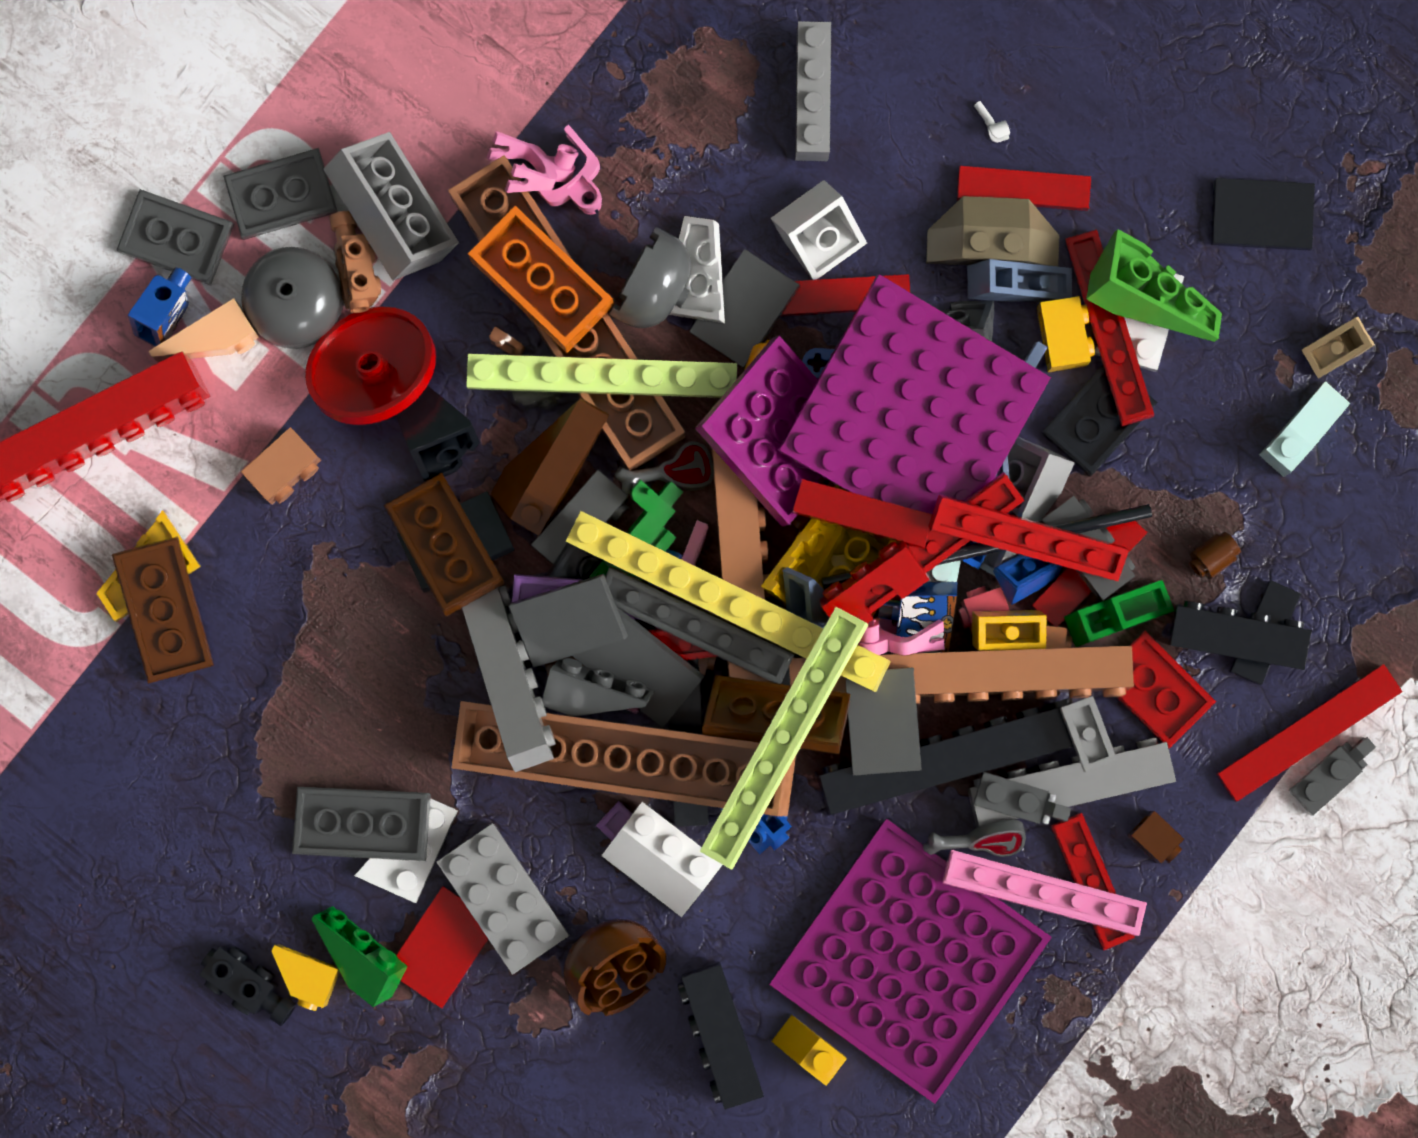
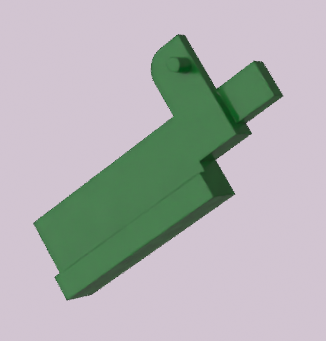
M639 479L631 489V498L644 511L626 533L666 551L676 537L663 526L676 512L671 506L681 496L683 491L672 481H668L662 490L656 494ZM604 560L589 576L590 578L601 574H604V576H606L609 567H613L632 577L642 580L641 578Z

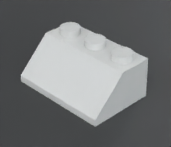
M643 802L602 854V857L681 917L722 866L721 863L701 853V846Z

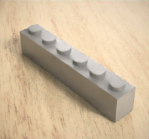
M504 585L462 607L507 758L513 770L518 772L554 759L550 746L555 745L556 742L550 726H544L541 717L547 716L541 697L535 698L532 689L538 687L532 668L526 670L524 661L528 660L529 656L523 640L517 641L515 633L519 632L512 613H508L507 606L512 602L507 587Z
M1156 738L1136 742L1138 749L1126 752L1124 745L1113 747L1117 761L1088 772H1083L1078 756L1071 757L1073 764L1060 767L1059 761L1039 765L1040 772L1027 774L1026 768L1006 773L1009 780L1049 791V793L1056 795L1054 803L1066 807L1176 782L1167 742L1157 744ZM980 779L973 780L975 787L968 788L967 791L976 828L991 822L1019 819L973 805Z

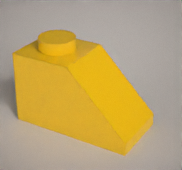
M274 945L272 954L290 995L299 999L297 1004L316 1011L318 1006L326 1007L340 973L337 966L283 945Z
M792 1014L771 1041L826 1086L847 1060L845 1055Z

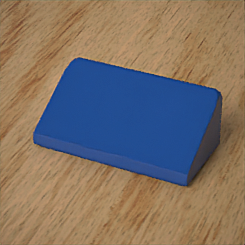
M1019 554L995 567L993 572L1007 600L1013 605L1054 582L1058 578L1062 566Z

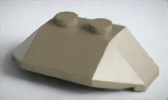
M963 196L927 230L926 264L972 265L988 259L1058 267L1059 234L1029 199Z

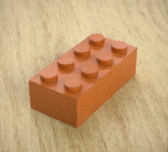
M516 206L468 253L471 262L566 353L614 306L613 298Z

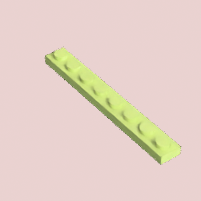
M468 354L467 389L721 398L737 380V363Z
M835 607L701 847V853L733 869L867 629L868 624Z

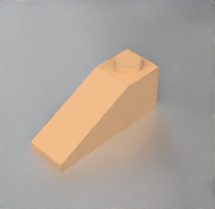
M233 298L154 347L149 353L157 362H161L181 351L190 359L232 355L236 351L238 354H242L255 345L254 340L259 338V335L249 323L238 302Z

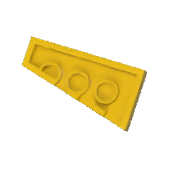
M811 518L761 587L786 606L783 570L789 567L818 582L847 528Z

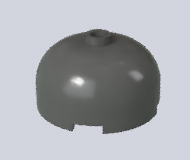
M658 227L654 228L649 237L654 240L653 245L646 244L618 294L617 298L623 300L621 305L615 304L609 312V316L634 328H650L660 324L669 316L675 305L679 308L682 307L690 290L685 288L691 272L689 252L678 238Z
M282 247L261 256L250 267L242 286V307L249 323L261 337L282 348L299 349L316 344L337 322L343 309L341 283L333 268L320 255L300 247ZM288 285H291L293 287L292 293L285 296Z

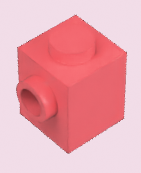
M985 586L966 592L968 598L960 602L962 608L958 609V614L964 629L969 627L972 634V611L1010 610L1001 587L987 592Z

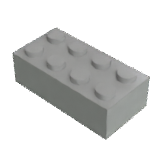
M390 132L341 149L323 169L392 281L441 262L459 244Z
M492 823L437 861V864L512 975L570 936L495 824Z

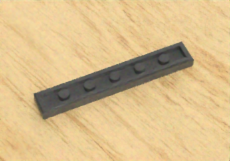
M609 567L605 579L618 609L771 682L782 684L795 653L618 569Z

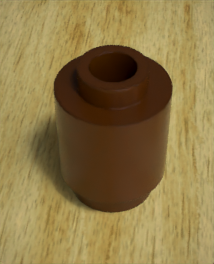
M1223 532L1220 535L1215 534L1190 553L1192 561L1189 564L1200 578L1206 576L1208 579H1212L1237 560L1236 556L1241 553V550L1236 541L1227 532Z

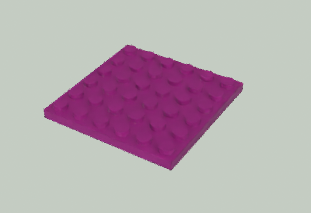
M879 274L875 277L777 451L845 491L932 514L939 494L965 501L996 477L1051 377Z
M885 819L769 985L936 1104L1052 937L998 898L942 884L947 862L935 853L932 855L926 853L920 842L888 819Z

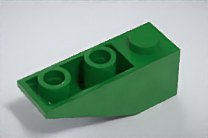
M334 906L314 915L311 920L347 986L372 1007L393 997L408 966L399 960L395 953L384 948L372 938L370 933L362 930L348 919L344 912L337 910Z

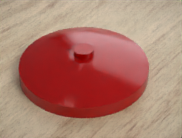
M374 307L364 312L350 314L335 323L313 347L305 371L308 392L318 408L325 415L338 422L365 425L386 420L409 407L426 389L436 365L435 344L421 320L405 310L394 307Z

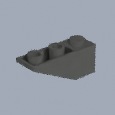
M565 658L557 660L550 669L542 701L544 707L570 716H579L645 707L654 695L655 690L646 688V685L640 681H626L614 677V674L604 669L593 670L582 666V663L578 660Z

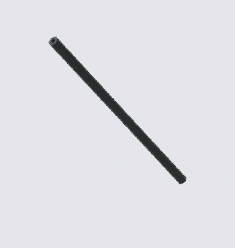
M1146 504L1053 525V527L1079 534L1152 517V510L1150 505ZM973 543L962 546L938 565L1004 550L981 543ZM851 571L821 578L823 589L825 590L835 582L842 584L852 577L850 575Z

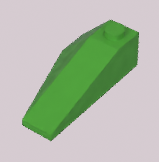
M1117 229L1090 274L1086 299L1119 316L1213 342L1218 340L1222 313L1195 288H1186L1174 277L1176 271L1169 265L1165 268L1151 256L1153 251L1146 244Z

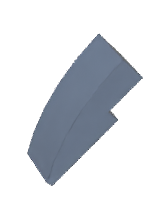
M786 567L783 570L786 610L824 628L829 620V616L823 610L820 599L824 597L822 594L824 589L813 578Z

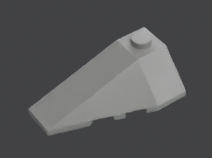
M1017 437L1008 453L1009 478L1025 501L1008 514L1040 523L1061 494L1075 462L1028 440ZM1004 550L987 554L980 568L995 576L994 568L1015 557L1017 553Z

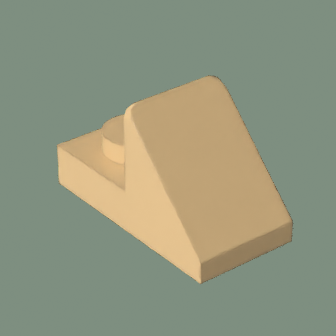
M1355 317L1302 349V352L1316 376L1320 378L1349 360L1363 354L1375 344L1359 317Z

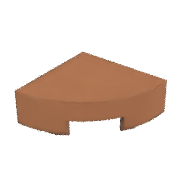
M494 327L489 335L491 344L510 355L521 356L525 350V347L520 342L497 327Z

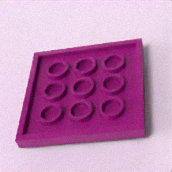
M779 335L773 337L695 429L781 526H786L798 515L793 513V508L802 479L823 484L826 479L777 451L818 380Z

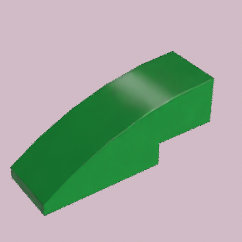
M1160 580L1064 616L1075 647H1079L1175 610L1164 582Z

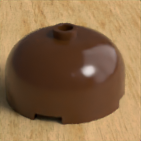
M627 919L608 920L587 930L572 945L564 964L565 985L569 994L584 1014L589 1016L591 1012H603L605 1016L613 1015L629 1008L651 990L645 985L655 977L657 972H664L667 959L666 953L654 935L645 926ZM617 974L627 988L634 992L621 997L622 990L615 981Z

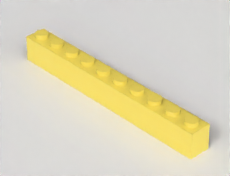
M580 511L566 542L806 659L824 629ZM857 645L841 676L876 692L891 661Z

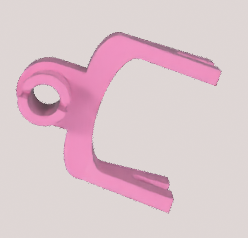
M568 125L564 128L567 139L587 159L582 170L567 184L555 190L537 191V193L550 206H559L571 199L583 213L594 215L596 214L595 210L599 211L601 209L602 202L601 193L592 182L600 170V163L594 153ZM585 197L587 199H594V201L590 204H585Z
M497 131L495 132L494 144L508 147L506 149L490 148L487 155L489 161L497 160L505 155L507 159H525L537 170L535 171L514 163L511 171L512 176L526 179L524 181L508 180L505 187L506 193L550 191L553 189L555 182L567 183L571 181L575 171L574 162L579 154L572 146L561 144L557 148L555 157L547 156L535 144L524 142Z
M877 616L868 623V627L858 643L859 646L877 655L886 652L910 655L913 653L945 650L944 639L937 638L929 641L931 636L944 632L943 621L939 619L911 637H901L894 635L897 630V622L891 623L892 620L881 619Z

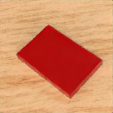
M1143 631L1129 645L1132 646L1134 687L1126 690V695L1116 698L1161 743L1167 742L1168 749H1170L1216 701L1146 631Z
M442 886L396 955L399 960L408 966L401 982L441 1009L488 941L487 936L462 899L444 886Z

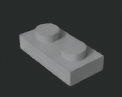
M1093 696L1059 708L1083 772H1088L1117 761Z

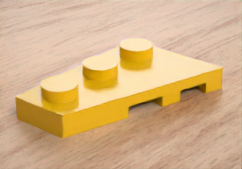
M162 510L146 534H143L137 541L135 547L178 536L188 573L191 574L201 566L166 512ZM115 569L96 594L113 620L118 622L128 615V611Z

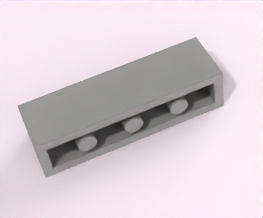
M798 22L795 161H828L831 22Z

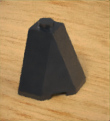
M428 385L416 401L396 415L409 451L424 482L440 473H443L445 477L457 472L463 464L462 456L467 450L474 451L480 443L471 421Z

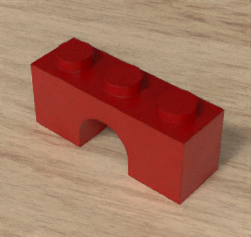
M904 540L898 544L891 542L879 551L878 555L880 557L870 564L863 562L854 568L850 573L852 577L842 584L835 582L826 588L822 593L824 597L820 599L821 607L829 618L835 607H838L868 624L874 619L864 601L867 592L872 587L877 585L890 586L903 599L929 581V576Z

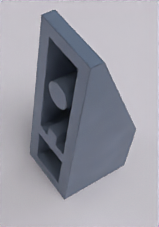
M988 259L967 266L968 299L1045 302L1072 297V268Z

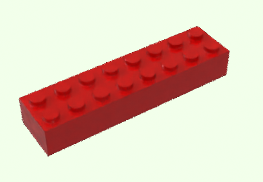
M181 351L1 441L0 502L5 499L7 502L15 501L25 495V489L35 484L37 487L45 486L55 480V474L65 469L67 472L75 471L85 465V459L95 454L97 457L105 456L115 450V444L125 439L127 442L135 441L145 435V429L155 424L157 427L165 426L175 420V414L185 409L187 412H192L204 406V400L211 396L194 362Z

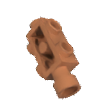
M349 211L337 212L330 215L329 220L331 230L335 232L337 243L334 246L335 265L339 272L342 298L345 309H350L351 313H360L369 310L377 300L378 295L381 294L380 279L374 275L372 265L375 262V252L371 245L368 244L364 234H356L355 228L358 225Z

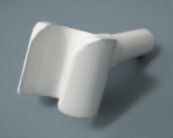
M981 101L977 102L974 107L985 121L991 141L998 143L1008 140L1010 130L1007 122L1004 120L995 123L993 117H991Z

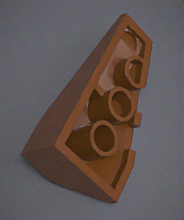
M580 398L505 466L491 495L511 520L540 536L557 513L609 417L608 413Z

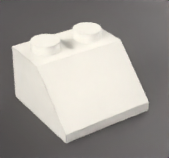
M825 180L771 217L783 241L812 280H817L867 244L843 197Z

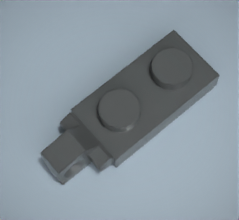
M1363 737L1353 747L1348 742L1342 746H1337L1291 787L1289 791L1311 816L1315 815L1363 772L1362 770L1368 765L1363 758L1374 750L1376 746L1368 737Z
M982 772L973 804L1036 824L1043 823L1047 825L1050 817L1065 822L1068 821L1071 811L1069 807L1054 803L1056 795L1049 793V791L986 772Z

